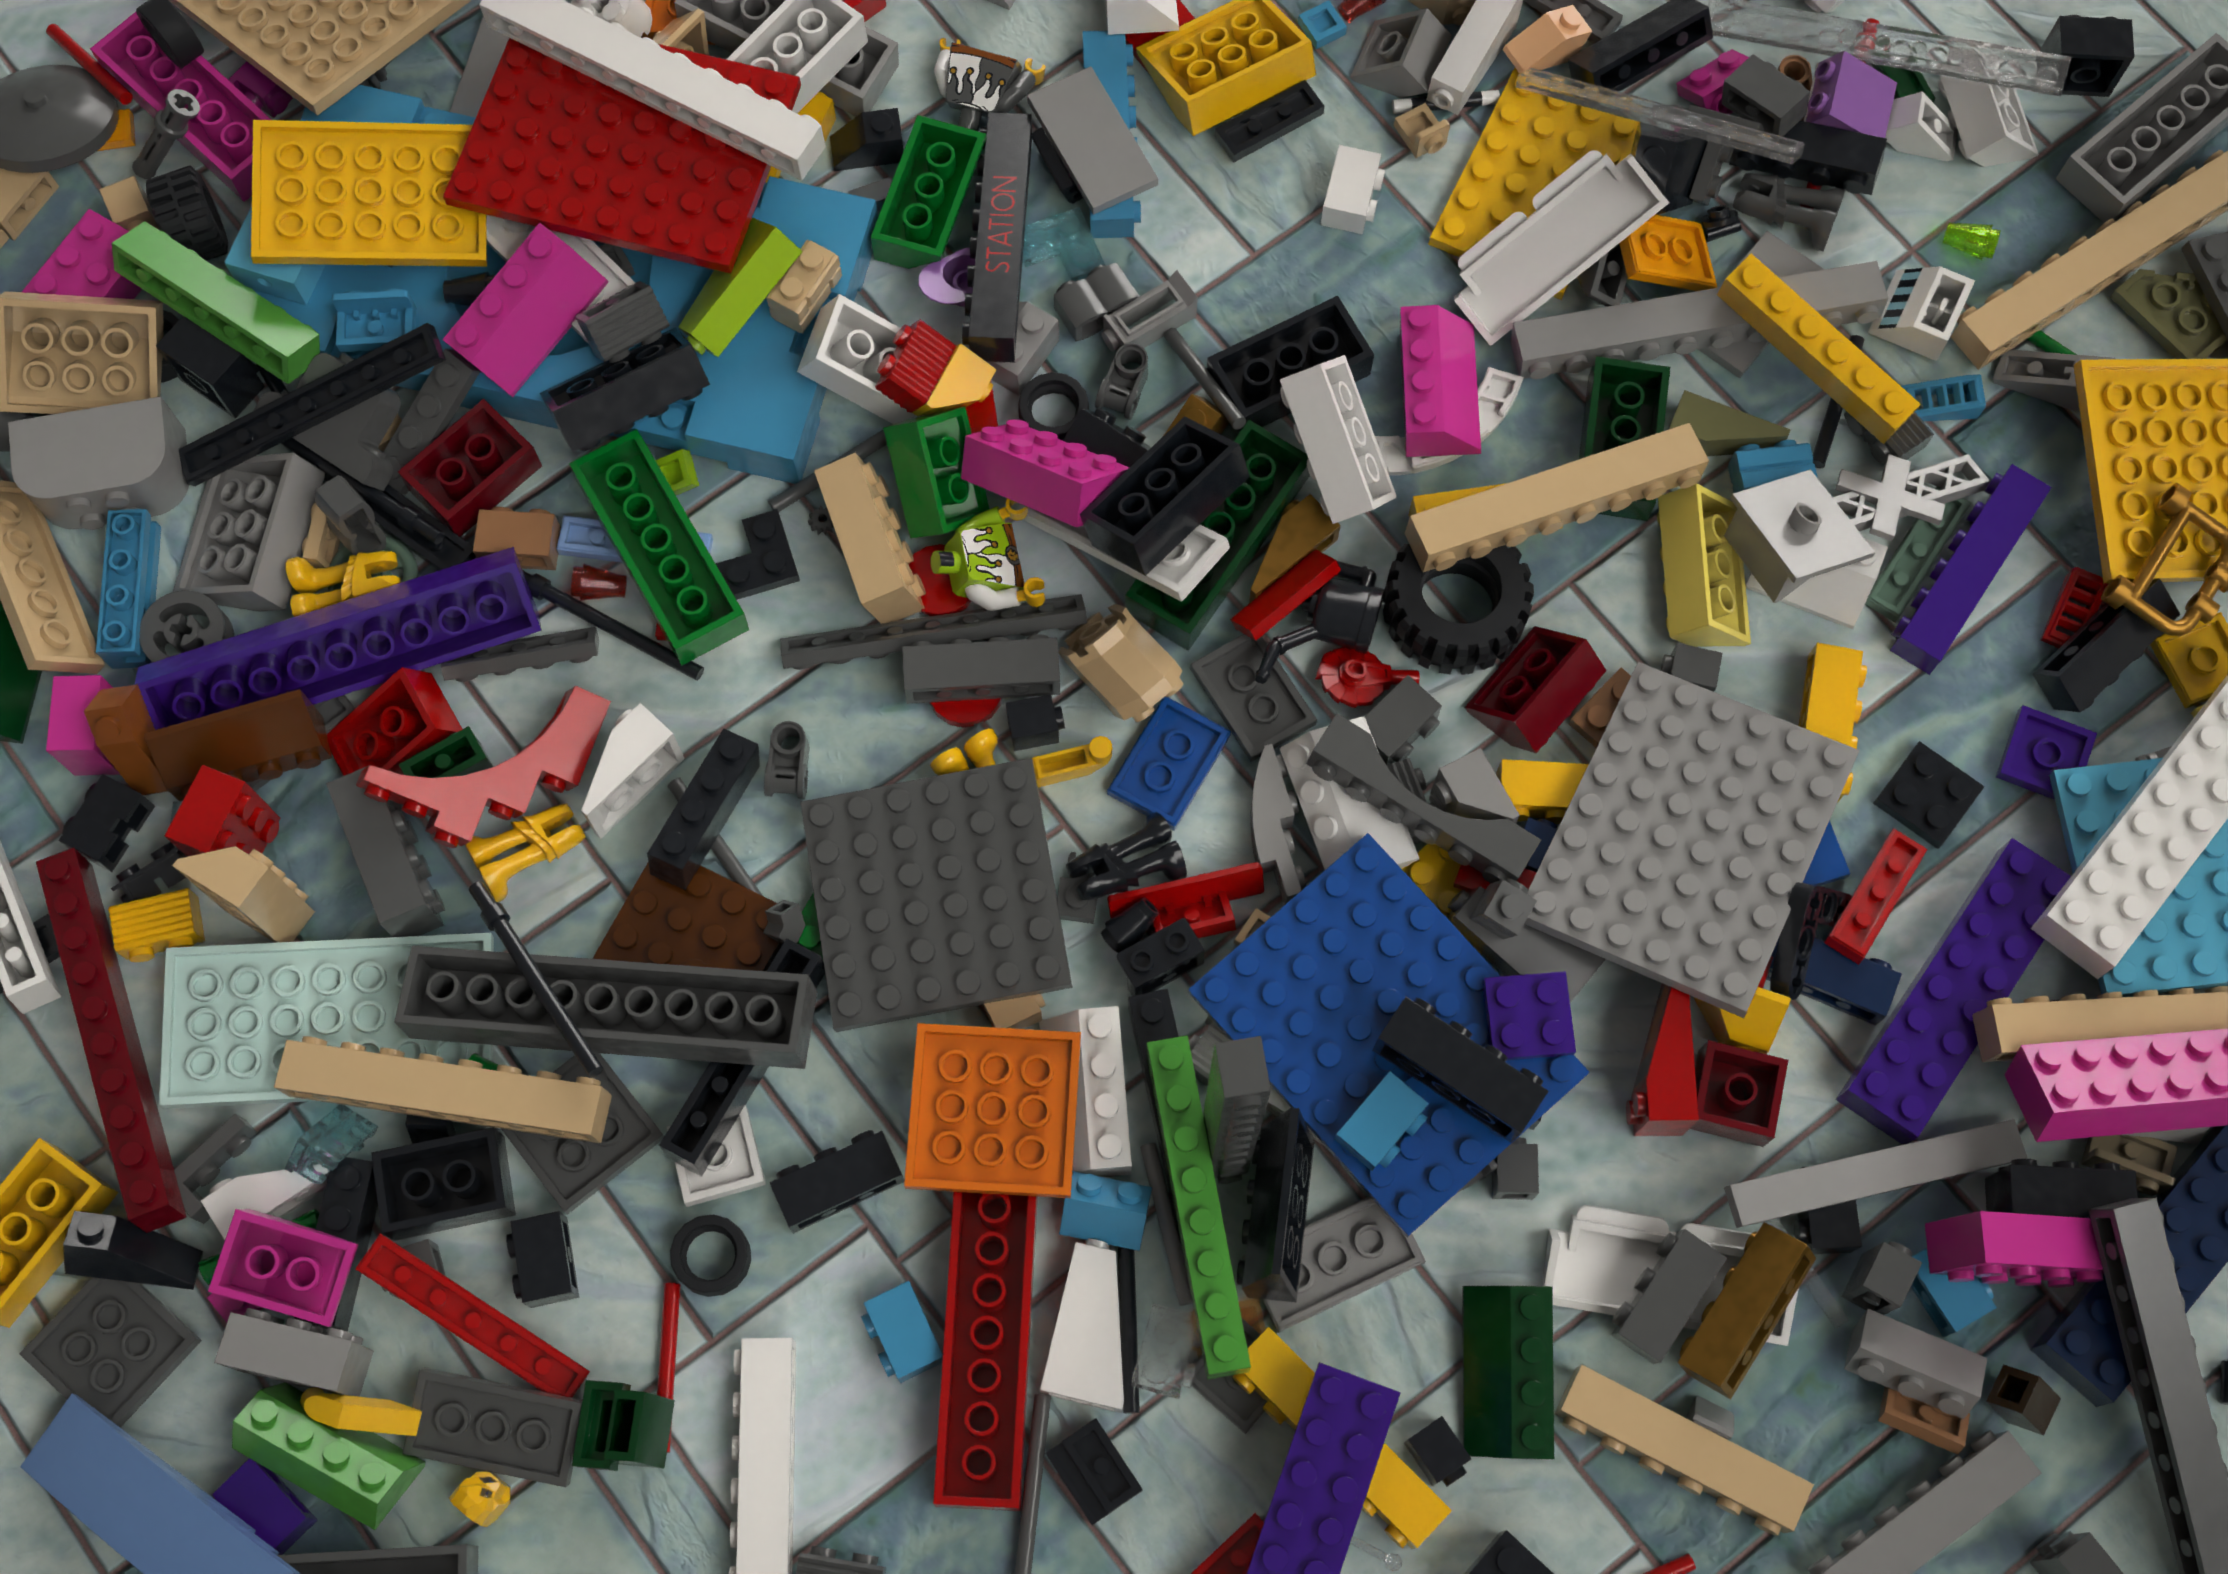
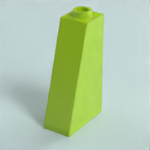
M752 218L732 273L714 270L678 326L688 336L686 339L691 343L693 349L700 355L707 351L719 357L803 252L777 227Z

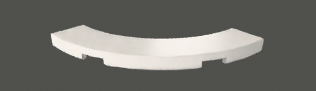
M1488 367L1485 377L1478 388L1481 443L1499 426L1516 400L1524 377ZM1375 436L1389 476L1426 471L1454 461L1462 456L1406 457L1405 437Z

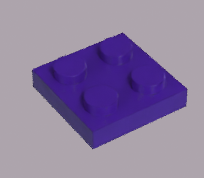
M2022 705L2017 711L1996 778L2055 800L2049 775L2053 770L2086 767L2097 733Z
M1566 971L1483 979L1490 1045L1503 1052L1508 1057L1507 1060L1567 1056L1576 1053Z

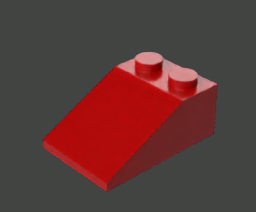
M401 667L327 734L331 753L344 776L369 765L404 775L399 766L400 763L446 739L449 735L462 730V727L432 673Z

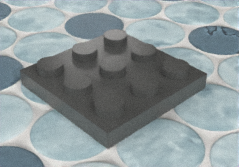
M600 1053L594 1054L603 1066V1071L592 1078L601 1081L600 1086L612 1095L601 1143L501 1129L567 1215L664 1138L663 1133ZM575 1055L553 1072L561 1075V1080L576 1082L577 1077L590 1078Z
M92 1277L19 1354L63 1397L68 1399L72 1393L78 1395L121 1428L202 1340L141 1283Z

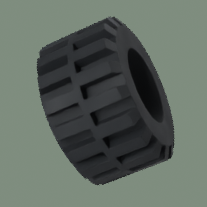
M191 165L146 180L147 199L160 231H164L173 240L187 249L195 251L206 261L228 253V239L218 210L205 182Z

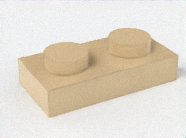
M315 502L311 508V524L308 536L302 544V558L306 559L314 568H326L330 566L332 559L338 552L340 540L329 529L327 516L319 509Z

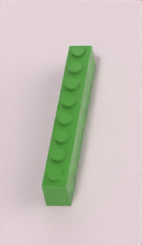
M1188 1035L1147 1042V1060L1206 1378L1209 1380L1248 1373L1251 1364Z

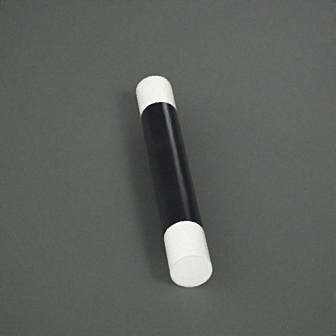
M1499 90L1473 92L1463 108L1496 105L1500 98ZM1427 97L1392 100L1393 114L1406 113L1424 103L1427 104L1431 111L1444 109L1426 100Z

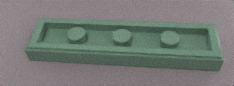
M1937 486L1935 489L1941 490V487ZM1960 498L1945 503L1943 518L1939 526L1916 518L1875 582L1865 605L1896 623L1972 502L1965 498Z

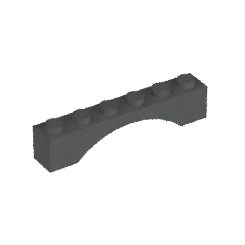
M1338 713L1320 738L1306 763L1312 767L1313 772L1321 779L1326 781L1333 780L1346 788V792L1352 798L1360 802H1368L1378 808L1382 816L1387 820L1407 826L1414 831L1415 836L1421 841L1431 845L1436 844L1447 851L1449 857L1456 863L1473 867L1481 872L1483 878L1490 884L1502 879L1505 881L1507 879L1517 881L1541 842V839L1509 819L1482 820L1464 818L1444 812L1422 801L1406 789L1390 772L1378 753L1371 734Z

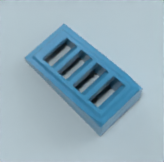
M1980 374L1963 375L1901 386L1915 399V396L1921 395L1923 409L1916 410L1915 412L1923 421L1978 419L1986 407ZM1948 394H1953L1954 404L1949 405ZM1932 395L1937 396L1938 407H1933Z

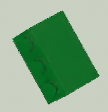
M965 406L908 419L883 427L910 538L941 535L951 532L975 515L990 509L985 489L961 479L965 436L972 434Z

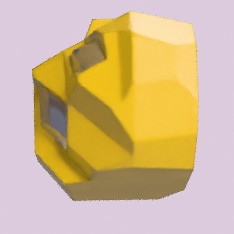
M476 1472L459 1484L449 1497V1500L473 1522L480 1526L488 1527L509 1506L511 1487L491 1472Z

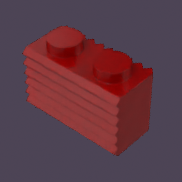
M921 319L911 326L905 324L901 327L893 339V344L897 346L893 355L888 354L877 369V373L881 377L875 386L876 390L881 391L883 395H887L889 399L894 400V403L900 404V407L905 408L909 413L916 411L927 403L928 398L932 394L931 392L935 389V385L938 383L944 368L947 366V362L956 348L954 343Z

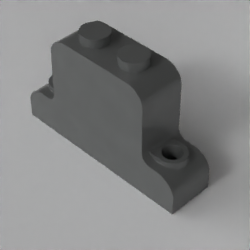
M344 352L341 353L339 358L327 353L316 355L310 362L296 389L355 360V358ZM389 388L292 438L362 484L384 491L392 477L393 466L386 457V454L379 449V445L400 409V397ZM283 390L281 394L273 391L265 393L253 411L290 392Z

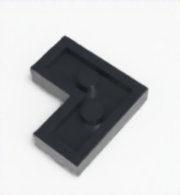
M778 509L742 519L752 553L716 563L736 600L800 581Z

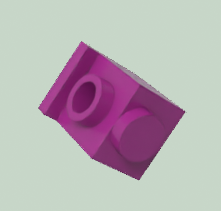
M247 61L228 79L260 110L262 109L273 118L277 114H281L293 99L289 93Z

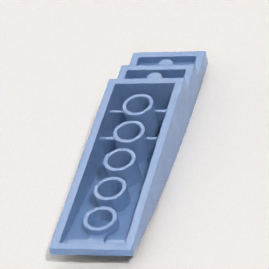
M72 1393L20 1466L57 1501L143 1574H301L278 1557L279 1552L255 1535L256 1530L76 1394Z

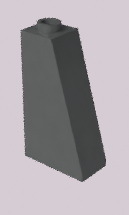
M1477 887L1467 892L1462 889L1450 901L1448 908L1452 911L1447 915L1448 920L1473 947L1506 976L1566 971L1570 1003L1606 960L1525 924L1518 936L1507 939L1498 937L1469 919L1486 890L1482 887Z

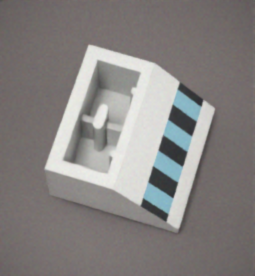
M1941 266L1896 270L1887 290L1889 299L1881 318H1877L1872 322L1868 333L1937 361L1951 336L1975 280Z

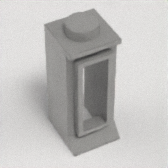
M1176 270L1167 281L1110 315L1105 314L1103 316L1102 338L1111 351H1117L1121 346L1128 343L1138 344L1145 348L1162 338L1170 328L1177 329L1195 318L1197 315L1198 297L1178 270ZM1173 299L1176 301L1129 330L1127 327Z

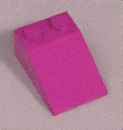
M235 1209L208 1292L332 1327L359 1244L255 1210Z

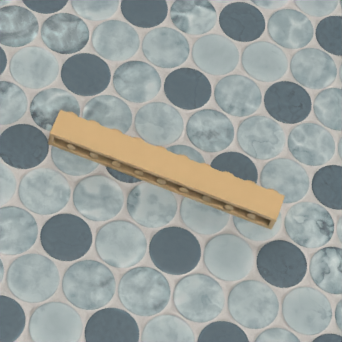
M2222 149L2218 150L2198 170L2195 166L2191 167L2178 178L2177 183L2170 187L2168 184L2161 186L2151 195L2149 201L2144 204L2141 201L2136 202L2124 212L2123 217L2118 221H2115L2113 218L2109 219L2096 230L2095 235L2088 239L2086 236L2079 238L2069 247L2068 252L2060 256L2058 253L2052 255L2041 265L2039 271L2034 274L2031 271H2027L2013 283L2012 288L2006 292L2002 288L1997 290L1984 302L1985 305L1979 309H1976L1974 306L1967 309L1959 316L1957 320L1958 326L1950 338L1979 370L2031 337L2037 331L2047 327L2228 211V151L2224 153Z

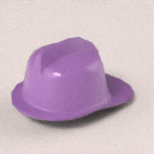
M970 248L959 250L942 258L941 261L933 262L922 269L918 277V286L926 297L941 304H956L965 308V294L972 293L973 287L967 286L968 265H975V259H970Z

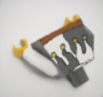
M941 38L939 41L941 52L934 67V75L940 94L946 98L947 104L951 108L961 110L957 126L978 131L981 116L988 118V112L1008 113L1028 94L1034 85H1039L1043 82L1046 66L1043 64L1038 70L1031 69L1033 62L1031 58L1026 59L1024 71L1021 72L1022 66L1017 59L961 45L960 39H957V43L952 42L951 47H947L945 38Z

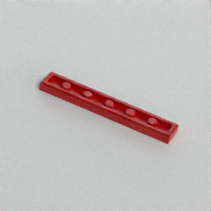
M381 1233L355 1268L542 1392L572 1398L590 1372Z

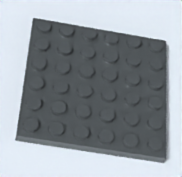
M1032 758L801 801L833 1029L836 1032L1073 988Z

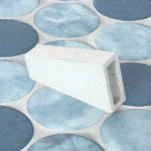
M1523 0L1475 1L1431 77L1426 100L1456 115L1460 113L1470 95L1474 92L1516 29Z
M1088 1238L1085 1240V1244L1075 1242L1040 1392L1052 1397L1122 1413L1124 1394L1116 1251L1109 1250L1110 1245L1106 1242Z

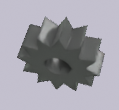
M820 505L819 510L813 508L814 513H809L810 519L808 520L811 530H817L818 535L823 532L825 536L827 531L833 533L832 528L834 526L827 507L823 509ZM822 518H826V519H827V520H826L825 522H823V523H822V522H819V520L822 519Z

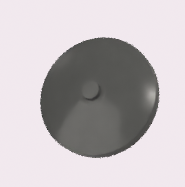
M43 65L20 70L0 79V168L22 173L47 172L73 165L89 157L110 139L117 127L119 109L115 97L85 69L76 66Z

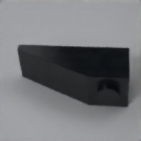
M74 1211L63 1244L65 1274L194 1290L200 1266L198 1262L203 1258L202 1250L155 1231L146 1233L132 1222L121 1217Z

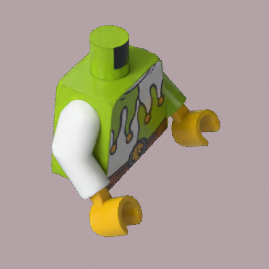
M1008 498L1006 499L1005 507L1000 509L998 506H995L975 515L955 530L954 536L945 545L944 551H934L931 556V569L933 573L949 574L952 591L957 596L967 597L988 611L1020 606L1022 601H1026L1032 607H1039L1045 601L1044 593L1031 594L1034 590L1045 588L1044 581L1041 578H1029L1024 583L1012 523H1005V519L1009 517L1016 521L1023 520L1028 514V507L1013 510L1011 506L1017 502Z

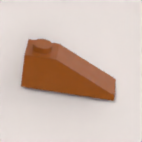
M138 684L100 690L84 710L97 747L133 790L142 795L169 792L166 790L145 741L144 733L154 731L155 728Z

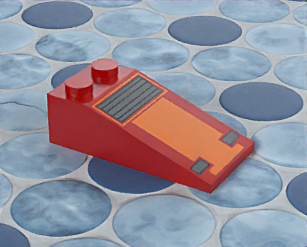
M1663 983L1659 991L1631 1100L1626 1102V1120L1628 1125H1633L1634 1136H1683L1699 1121L1690 996Z

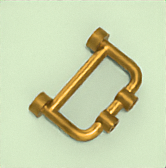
M2179 483L2173 484L2163 494L2157 504L2158 509L2172 518L2133 582L2122 575H2118L2109 583L2101 596V600L2112 608L2117 609L2123 605L2157 630L2169 636H2182L2189 633L2199 621L2205 624L2211 621L2220 609V605L2212 600L2218 590L2223 593L2228 591V528L2190 502L2191 492ZM2191 521L2219 542L2221 554L2218 560L2206 571L2203 577L2205 581L2199 591L2186 604L2184 616L2180 620L2174 621L2141 598L2187 522Z

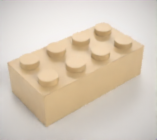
M856 452L814 470L861 605L881 624L899 621L924 609L921 596L925 595L926 591L917 573L913 575L908 563L913 562L914 558L905 540L901 541L897 530L901 529L902 525L893 507L889 509L885 498L890 496V492L882 475L877 476L870 462L865 464Z

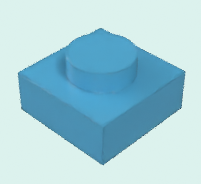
M1329 0L1298 16L1299 26L1312 41L1315 49L1346 35L1347 26Z

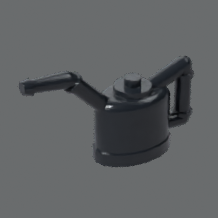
M1337 561L1341 571L1335 576L1357 581L1359 584L1332 578L1318 589L1312 597L1306 599L1303 602L1302 610L1308 612L1307 621L1311 622V624L1281 637H1274L1265 649L1259 670L1255 674V680L1261 684L1266 683L1271 676L1270 672L1279 655L1285 654L1287 650L1313 639L1367 654L1385 591L1383 588L1374 586L1377 579L1376 573L1371 569H1367V566L1360 567Z

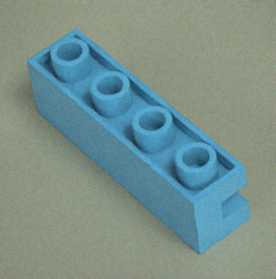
M147 509L108 510L96 653L112 669L138 668L151 663V660L145 655L140 645V624L147 609L156 601L161 526L157 521H151V514Z

